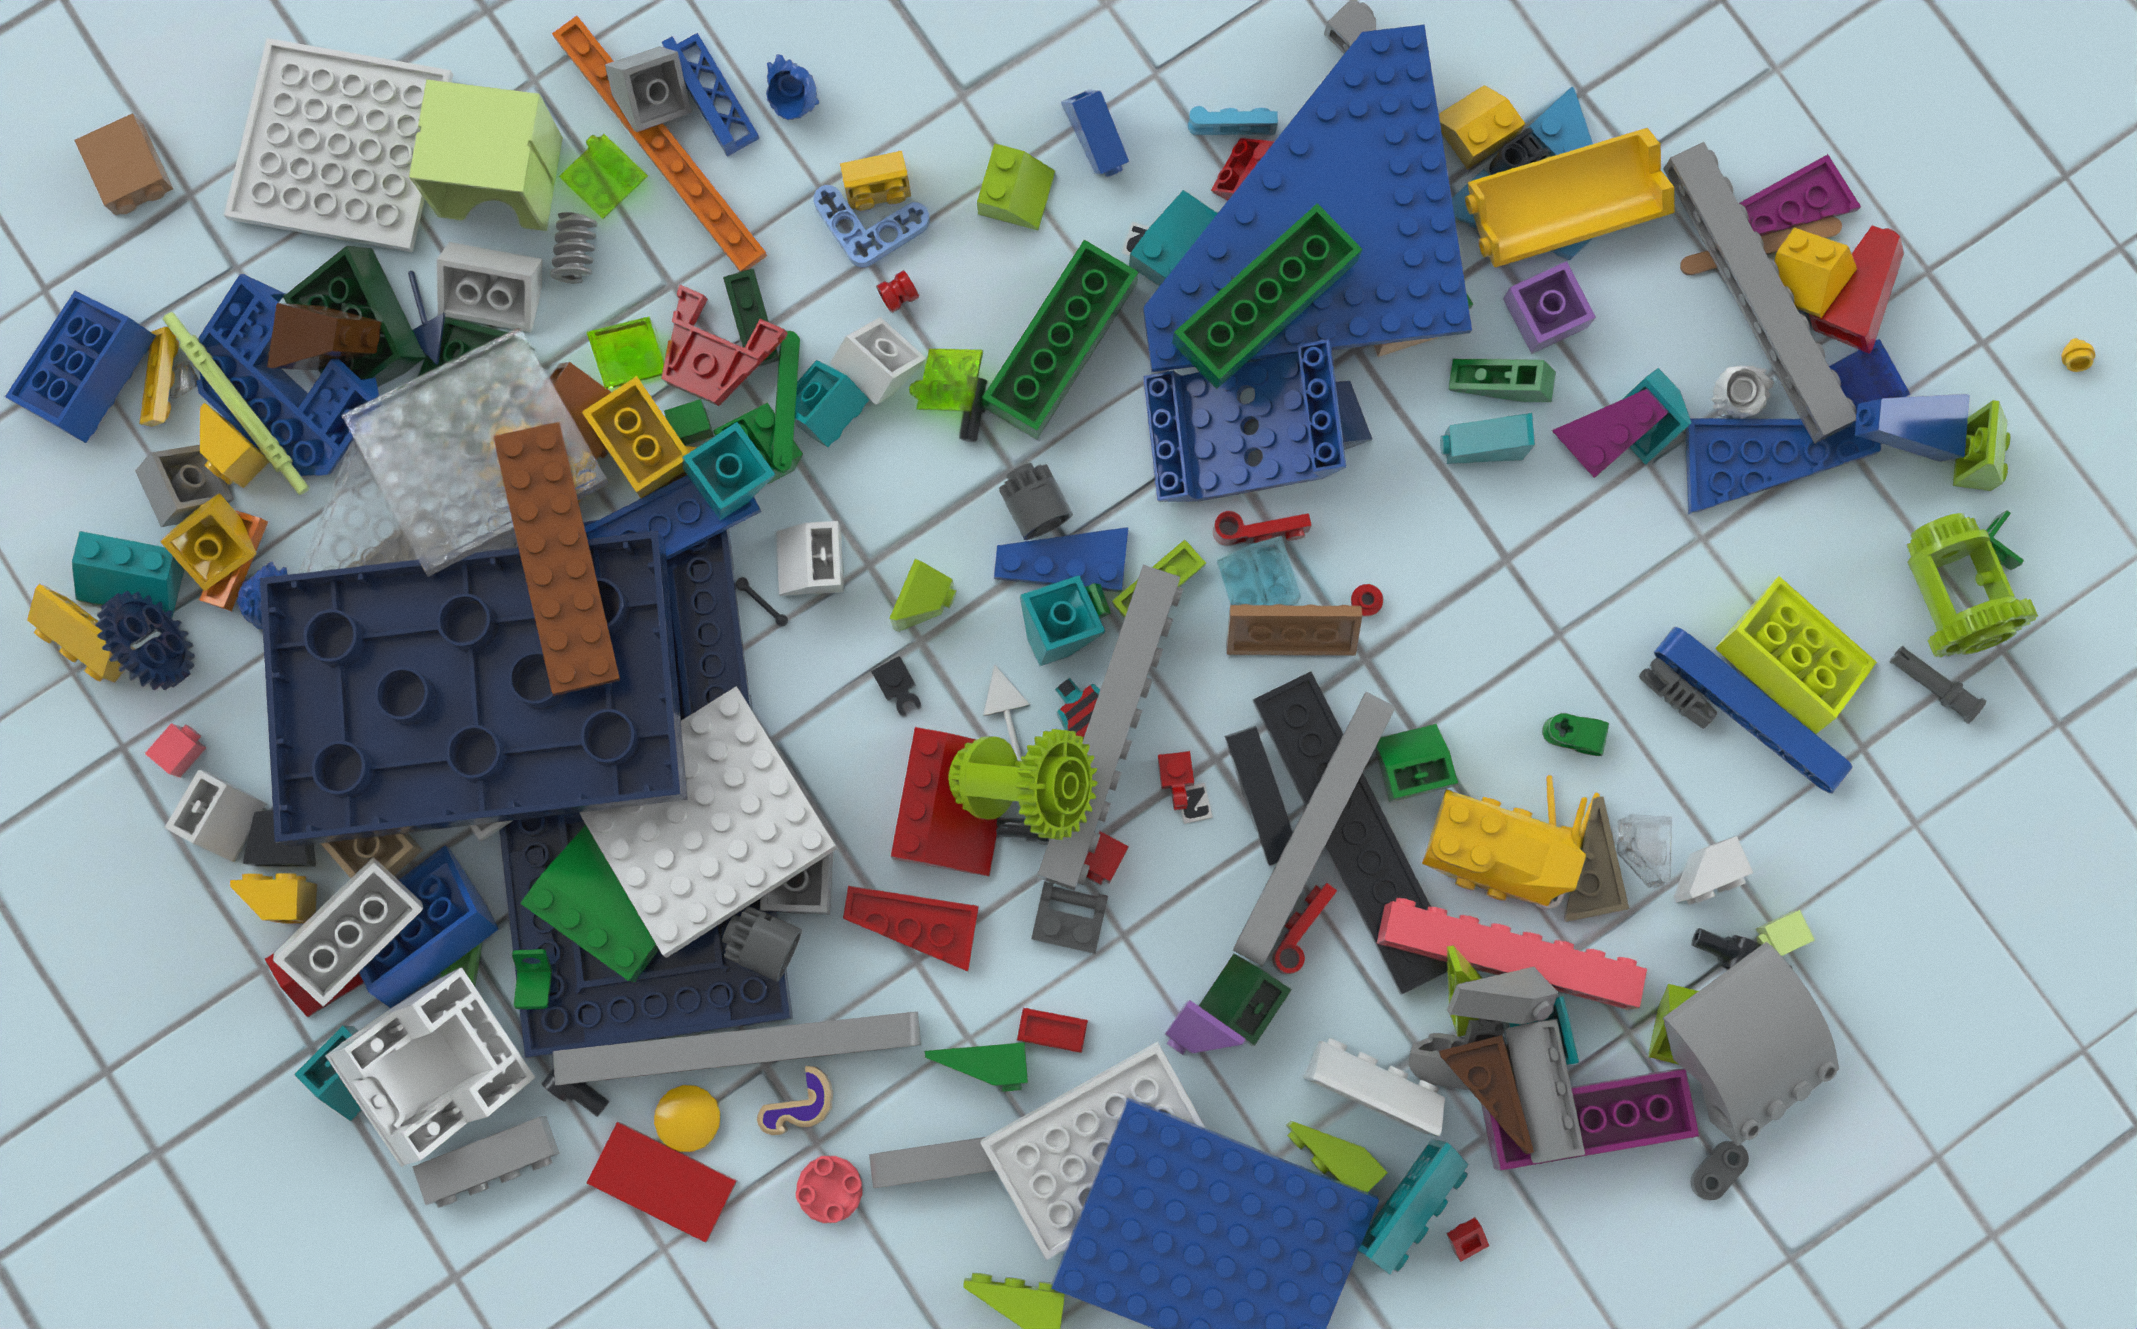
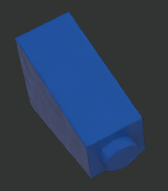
M1088 89L1061 101L1063 109L1094 172L1097 174L1104 173L1106 177L1121 172L1123 170L1122 165L1128 163L1129 159L1101 90Z

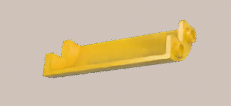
M1648 128L1468 182L1469 195L1465 196L1467 210L1470 215H1474L1481 238L1479 239L1480 252L1483 257H1489L1495 268L1675 213L1674 186L1661 171V143Z

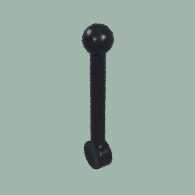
M741 577L737 579L736 587L738 590L746 591L775 618L778 626L783 627L788 623L787 616L779 614L749 586L746 578Z

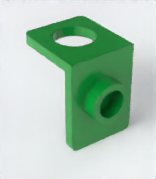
M2006 510L1994 518L1986 531L2000 564L2009 570H2013L2021 566L2024 560L1994 538L2011 514Z
M546 950L512 951V958L517 970L514 1008L517 1010L547 1008L552 968ZM536 958L541 962L537 964H528L525 963L523 959Z

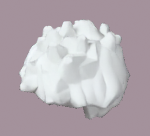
M1741 365L1728 367L1715 382L1714 397L1711 399L1714 402L1713 409L1719 410V416L1725 414L1741 419L1754 416L1766 407L1767 398L1771 395L1768 390L1773 387L1774 381L1764 375L1767 371L1766 369Z

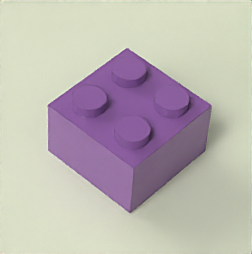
M1567 261L1510 287L1503 298L1531 354L1587 329L1596 318Z

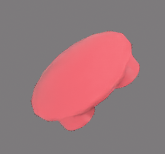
M820 1156L811 1161L801 1171L797 1182L796 1199L801 1209L811 1219L821 1223H837L848 1218L858 1208L863 1195L862 1180L857 1169L848 1160L837 1156Z

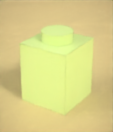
M1800 910L1789 912L1756 928L1759 934L1756 937L1757 943L1761 945L1765 942L1769 943L1781 956L1815 941Z

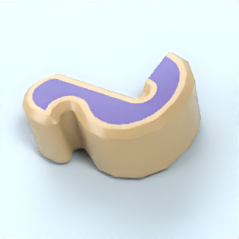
M805 1066L809 1099L762 1106L757 1115V1123L763 1132L769 1135H782L788 1131L785 1125L786 1121L798 1127H813L826 1119L832 1109L833 1090L828 1076L821 1069Z

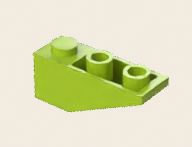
M1294 1121L1286 1124L1291 1130L1287 1135L1289 1139L1300 1150L1305 1146L1314 1155L1310 1161L1324 1175L1329 1171L1338 1181L1368 1193L1388 1173L1364 1147Z
M972 1273L971 1278L964 1279L963 1288L1021 1328L1061 1329L1065 1294L1051 1289V1282L1040 1281L1038 1287L1026 1286L1025 1279L1005 1277V1283L991 1281L992 1275Z

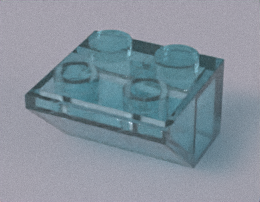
M1282 536L1251 544L1217 560L1230 605L1281 604L1292 606L1298 604L1301 598Z

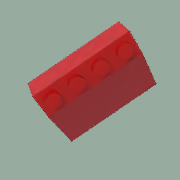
M915 727L891 851V858L893 860L990 876L996 843V829L998 828L997 818L980 819L973 816L969 811L963 810V804L956 803L949 785V771L954 757L959 750L965 748L966 743H973L976 739Z

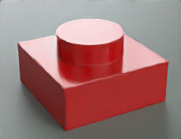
M1476 1217L1466 1223L1459 1224L1455 1229L1446 1233L1452 1249L1460 1262L1489 1247L1483 1228Z

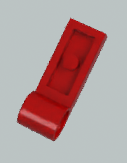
M1225 511L1219 514L1215 520L1213 537L1219 544L1224 546L1254 543L1255 547L1272 544L1275 538L1286 537L1287 541L1301 539L1305 537V533L1309 532L1312 524L1310 515L1307 513L1244 525L1239 514L1233 511ZM1223 522H1231L1235 525L1237 532L1233 535H1225L1221 532L1219 525Z
M1325 883L1321 888L1315 885L1304 899L1308 906L1301 914L1295 911L1284 925L1288 932L1284 935L1285 938L1272 956L1273 966L1278 972L1292 974L1302 968L1305 955L1297 943L1337 892L1330 884ZM1288 949L1296 954L1297 963L1293 968H1286L1281 964L1280 954L1283 950Z

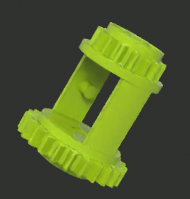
M1963 513L1947 515L1919 527L1910 535L1912 539L1910 540L1911 543L1907 544V548L1911 558L1907 563L1936 626L1937 632L1927 640L1935 657L1939 656L1941 658L1946 655L1949 657L1956 653L1968 655L1989 649L2009 640L2017 634L2016 631L2030 625V622L2035 621L2036 617H2038L2031 599L2019 600L2014 596L1990 542L1988 532L1985 529H1979L1975 518H1966ZM1970 555L1978 573L1975 576L1976 583L1984 587L1990 601L1956 614L1937 568Z
M1061 729L1043 731L1042 737H1034L1035 745H1027L1028 752L1025 757H1021L1022 761L1017 760L1012 746L1005 739L995 736H984L974 740L973 743H966L965 748L957 752L949 771L950 789L956 799V803L963 804L962 809L969 811L977 818L996 819L1009 809L1013 801H1019V814L1025 815L1024 825L1031 826V833L1039 834L1040 838L1063 840V837L1070 838L1072 831L1079 832V823L1087 822L1084 814L1085 811L1092 812L1093 810L1089 801L1090 799H1096V795L1091 791L1092 787L1098 785V782L1092 780V775L1097 772V768H1092L1090 764L1095 757L1094 755H1087L1090 745L1082 744L1083 737L1076 736L1074 731Z

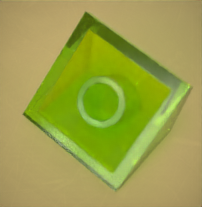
M650 316L587 332L605 388L610 389L622 386L636 376L640 381L662 376L664 357L657 329Z

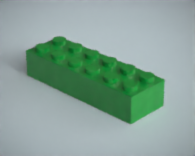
M1317 203L1174 332L1172 344L1218 389L1358 262L1363 249Z
M1084 239L983 395V408L1038 440L1136 287L1139 272Z

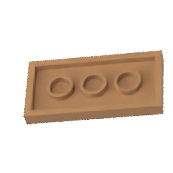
M1281 604L1230 605L1226 641L1227 655L1356 656L1362 622V606H1317L1313 604L1305 606Z

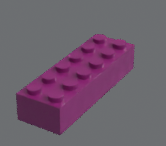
M1672 1069L1572 1086L1571 1089L1585 1155L1533 1163L1531 1154H1525L1482 1105L1493 1168L1500 1171L1699 1137L1685 1069Z

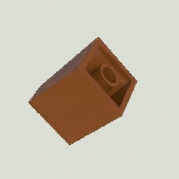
M571 362L559 363L523 416L538 426L560 422L565 443L592 456L594 460H597L599 457L603 459L609 453L582 411L610 394L611 391Z

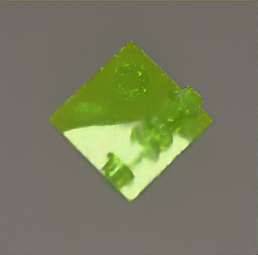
M605 134L599 137L591 135L586 140L588 149L559 175V178L602 219L648 177Z
M929 348L923 379L916 380L909 386L910 395L918 400L916 409L971 411L984 350Z

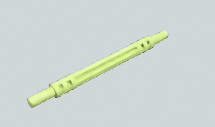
M174 312L166 314L163 317V321L180 341L179 347L186 353V356L193 362L196 369L201 372L259 447L262 454L273 465L276 472H281L299 495L307 492L310 487L293 467V460L286 454V451L279 445L276 438L272 436L215 363L213 357L206 351L203 344L199 342L196 335H191Z

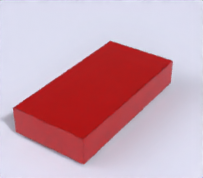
M1023 1008L1017 1041L1082 1053L1088 1020Z

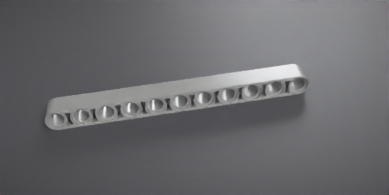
M906 1012L553 1051L555 1085L921 1045L918 1012Z

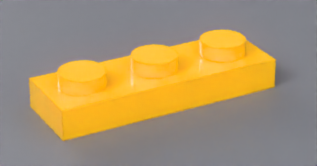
M162 327L152 331L156 337L149 348L139 423L141 425L153 427L165 423L170 414L171 404L168 401L169 389L173 386L175 380L172 366L173 359L178 353L179 342L169 327Z

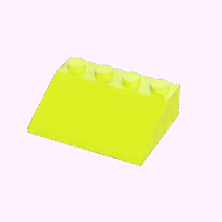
M1780 576L1770 584L1715 648L1772 700L1815 734L1837 718L1877 663Z

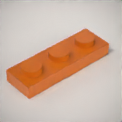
M236 511L242 518L254 549L257 551L268 521ZM253 558L206 591L203 590L199 600L232 612L238 592L245 580Z

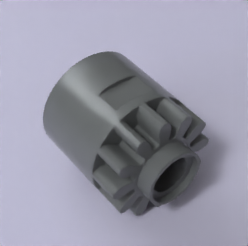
M1032 463L1024 464L1008 473L1006 476L1008 480L1004 482L1005 485L999 487V492L1024 540H1030L1054 530L1073 516L1047 464L1043 466L1040 464L1035 468Z
M747 906L745 912H742L741 917L736 914L733 915L724 932L722 942L728 944L724 957L778 982L793 957L802 929Z

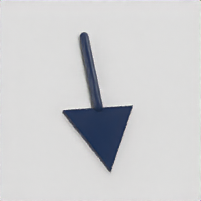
M409 271L408 275L422 325L413 329V332L421 349L438 365L446 313L443 312L433 319L427 320L414 271Z

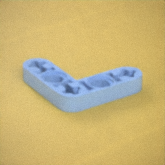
M824 185L819 187L814 194V204L817 212L849 260L860 268L874 264L922 234L930 223L927 208L923 204L912 202L865 230L836 187ZM823 196L835 197L833 201L838 211L836 214L833 215L829 205L823 204ZM913 212L916 216L922 214L920 217L921 223L916 224L914 221L908 223L910 221L909 214ZM842 219H849L854 223V228L850 233L842 234L836 229L837 223ZM898 220H901L902 225L908 223L905 225L907 233L903 234L902 228L897 222ZM883 229H895L898 233L897 238L893 242L882 241L880 233ZM871 237H875V241L881 249L876 250L875 245L868 248L872 245ZM860 245L863 249L868 248V256L865 258L862 255L855 256L857 254L856 248Z

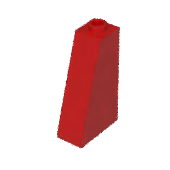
M1873 225L1870 227L1852 252L1857 270L1822 318L1809 314L1815 332L1870 354L1874 347L1904 255L1900 235L1889 228L1881 229Z

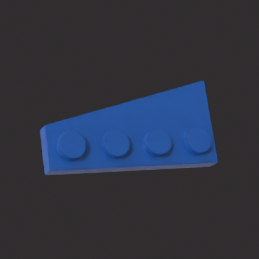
M1128 527L997 545L994 579L1051 585L1079 575L1085 587L1097 583L1101 584L1104 591L1122 592Z

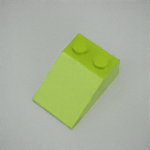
M1992 400L1968 417L1965 457L1955 459L1953 486L1992 491L2006 480L2008 465L2004 463L2005 451L2009 448L2011 437L2010 433L2007 432L2008 421L2000 401Z

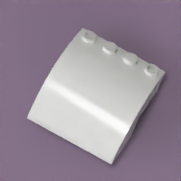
M462 967L398 1003L325 1055L401 1167L424 1159L468 1122L488 1117L535 1078Z

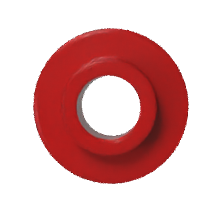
M1363 584L1353 591L1351 606H1362V616H1373L1382 608L1383 595L1376 586ZM1363 595H1370L1373 598V603L1371 605L1364 604L1362 602Z

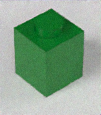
M701 399L664 410L667 421L684 446L714 437L705 406Z

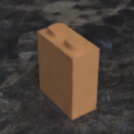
M133 113L74 140L104 206L115 216L128 214L134 211L136 206L147 201L161 199L166 192L173 190L144 124Z

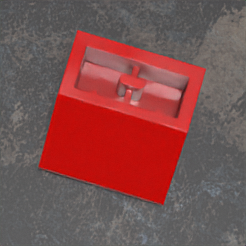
M1240 138L1233 147L1232 153L1223 169L1218 174L1211 191L1228 201L1275 141Z

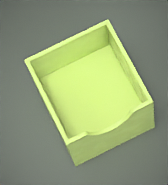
M426 79L418 123L421 131L416 134L409 178L435 214L440 218L463 220L476 205L485 201L495 200L504 202L514 209L521 227L547 231L563 137L540 94Z

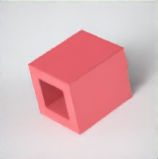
M171 723L145 754L168 774L181 778L206 747L198 741L201 735L187 724L184 727H180Z

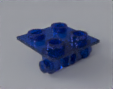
M1880 339L1875 341L1870 354L1858 350L1829 366L1831 370L1838 374L1841 381L1840 387L1846 398H1850L1854 403L1856 415L1857 406L1860 403L1882 398H1899L1911 395Z

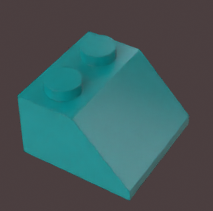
M816 360L797 381L794 424L812 439L829 447L840 438L846 426L860 415L863 407L870 399L847 375Z
M738 422L682 457L683 470L720 521L747 504L775 477L774 471Z

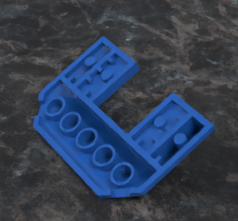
M239 274L200 334L199 342L203 344L206 351L213 357L215 363L272 436L276 438L279 445L286 451V454L290 456L293 460L292 465L300 476L330 475L380 403L376 378L361 380L342 361L331 359L309 393H307L284 370L267 367L269 359L267 354L270 351L276 304L281 301L285 293L245 274ZM199 371L200 380H197L198 393L259 450L253 439Z

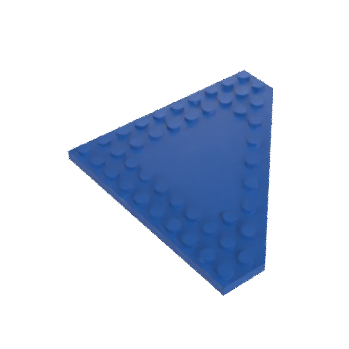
M1425 24L1361 32L1143 307L1151 372L1195 367L1172 344L1174 332L1317 203L1363 249L1360 258L1353 267L1250 360L1297 353V345L1329 339L1331 342V350L1471 333L1472 325Z

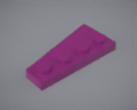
M1828 154L1738 203L1745 207L1749 217L1748 222L1753 231L1758 232L1760 236L1821 219L1848 214L1861 208Z

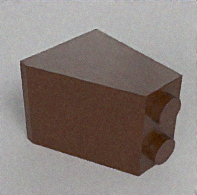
M277 303L267 367L274 369L320 370L325 368L331 359H339L344 363L376 354L380 339L381 321L323 306Z

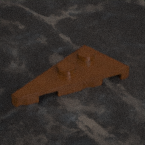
M1503 1036L1440 1050V1057L1525 1154L1534 1153Z

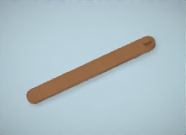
M1829 217L1761 236L1764 243L1763 249L1766 254L1777 252L1794 228L1824 238H1830L1840 233L1842 223L1838 218ZM1708 251L1686 256L1680 263V269L1685 275H1694L1717 268Z

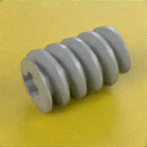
M562 212L557 214L560 218L556 223V228L559 232L555 234L554 239L558 244L553 247V252L556 256L552 259V265L555 268L552 269L550 276L555 280L565 283H582L583 276L592 275V271L583 266L584 264L593 263V258L585 255V252H592L595 250V247L586 243V240L596 238V234L588 231V228L596 227L597 222L582 214Z

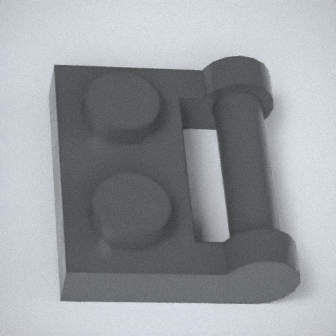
M1044 881L1031 939L1095 954L1108 895L1099 894L1097 897L1054 887V883ZM1050 899L1095 909L1094 917L1091 919L1048 909Z

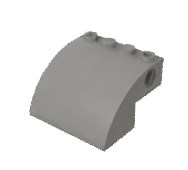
M1767 942L1663 1017L1674 1061L1701 1083L1710 1122L1737 1146L1745 1140L1755 1138L1761 1128L1772 1120L1780 1119L1786 1112V1109L1797 1101L1805 1100L1815 1087L1823 1081H1830L1839 1070L1834 1041L1818 1005L1794 970L1773 946Z

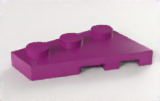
M1645 389L1551 431L1595 478L1669 412L1648 389Z

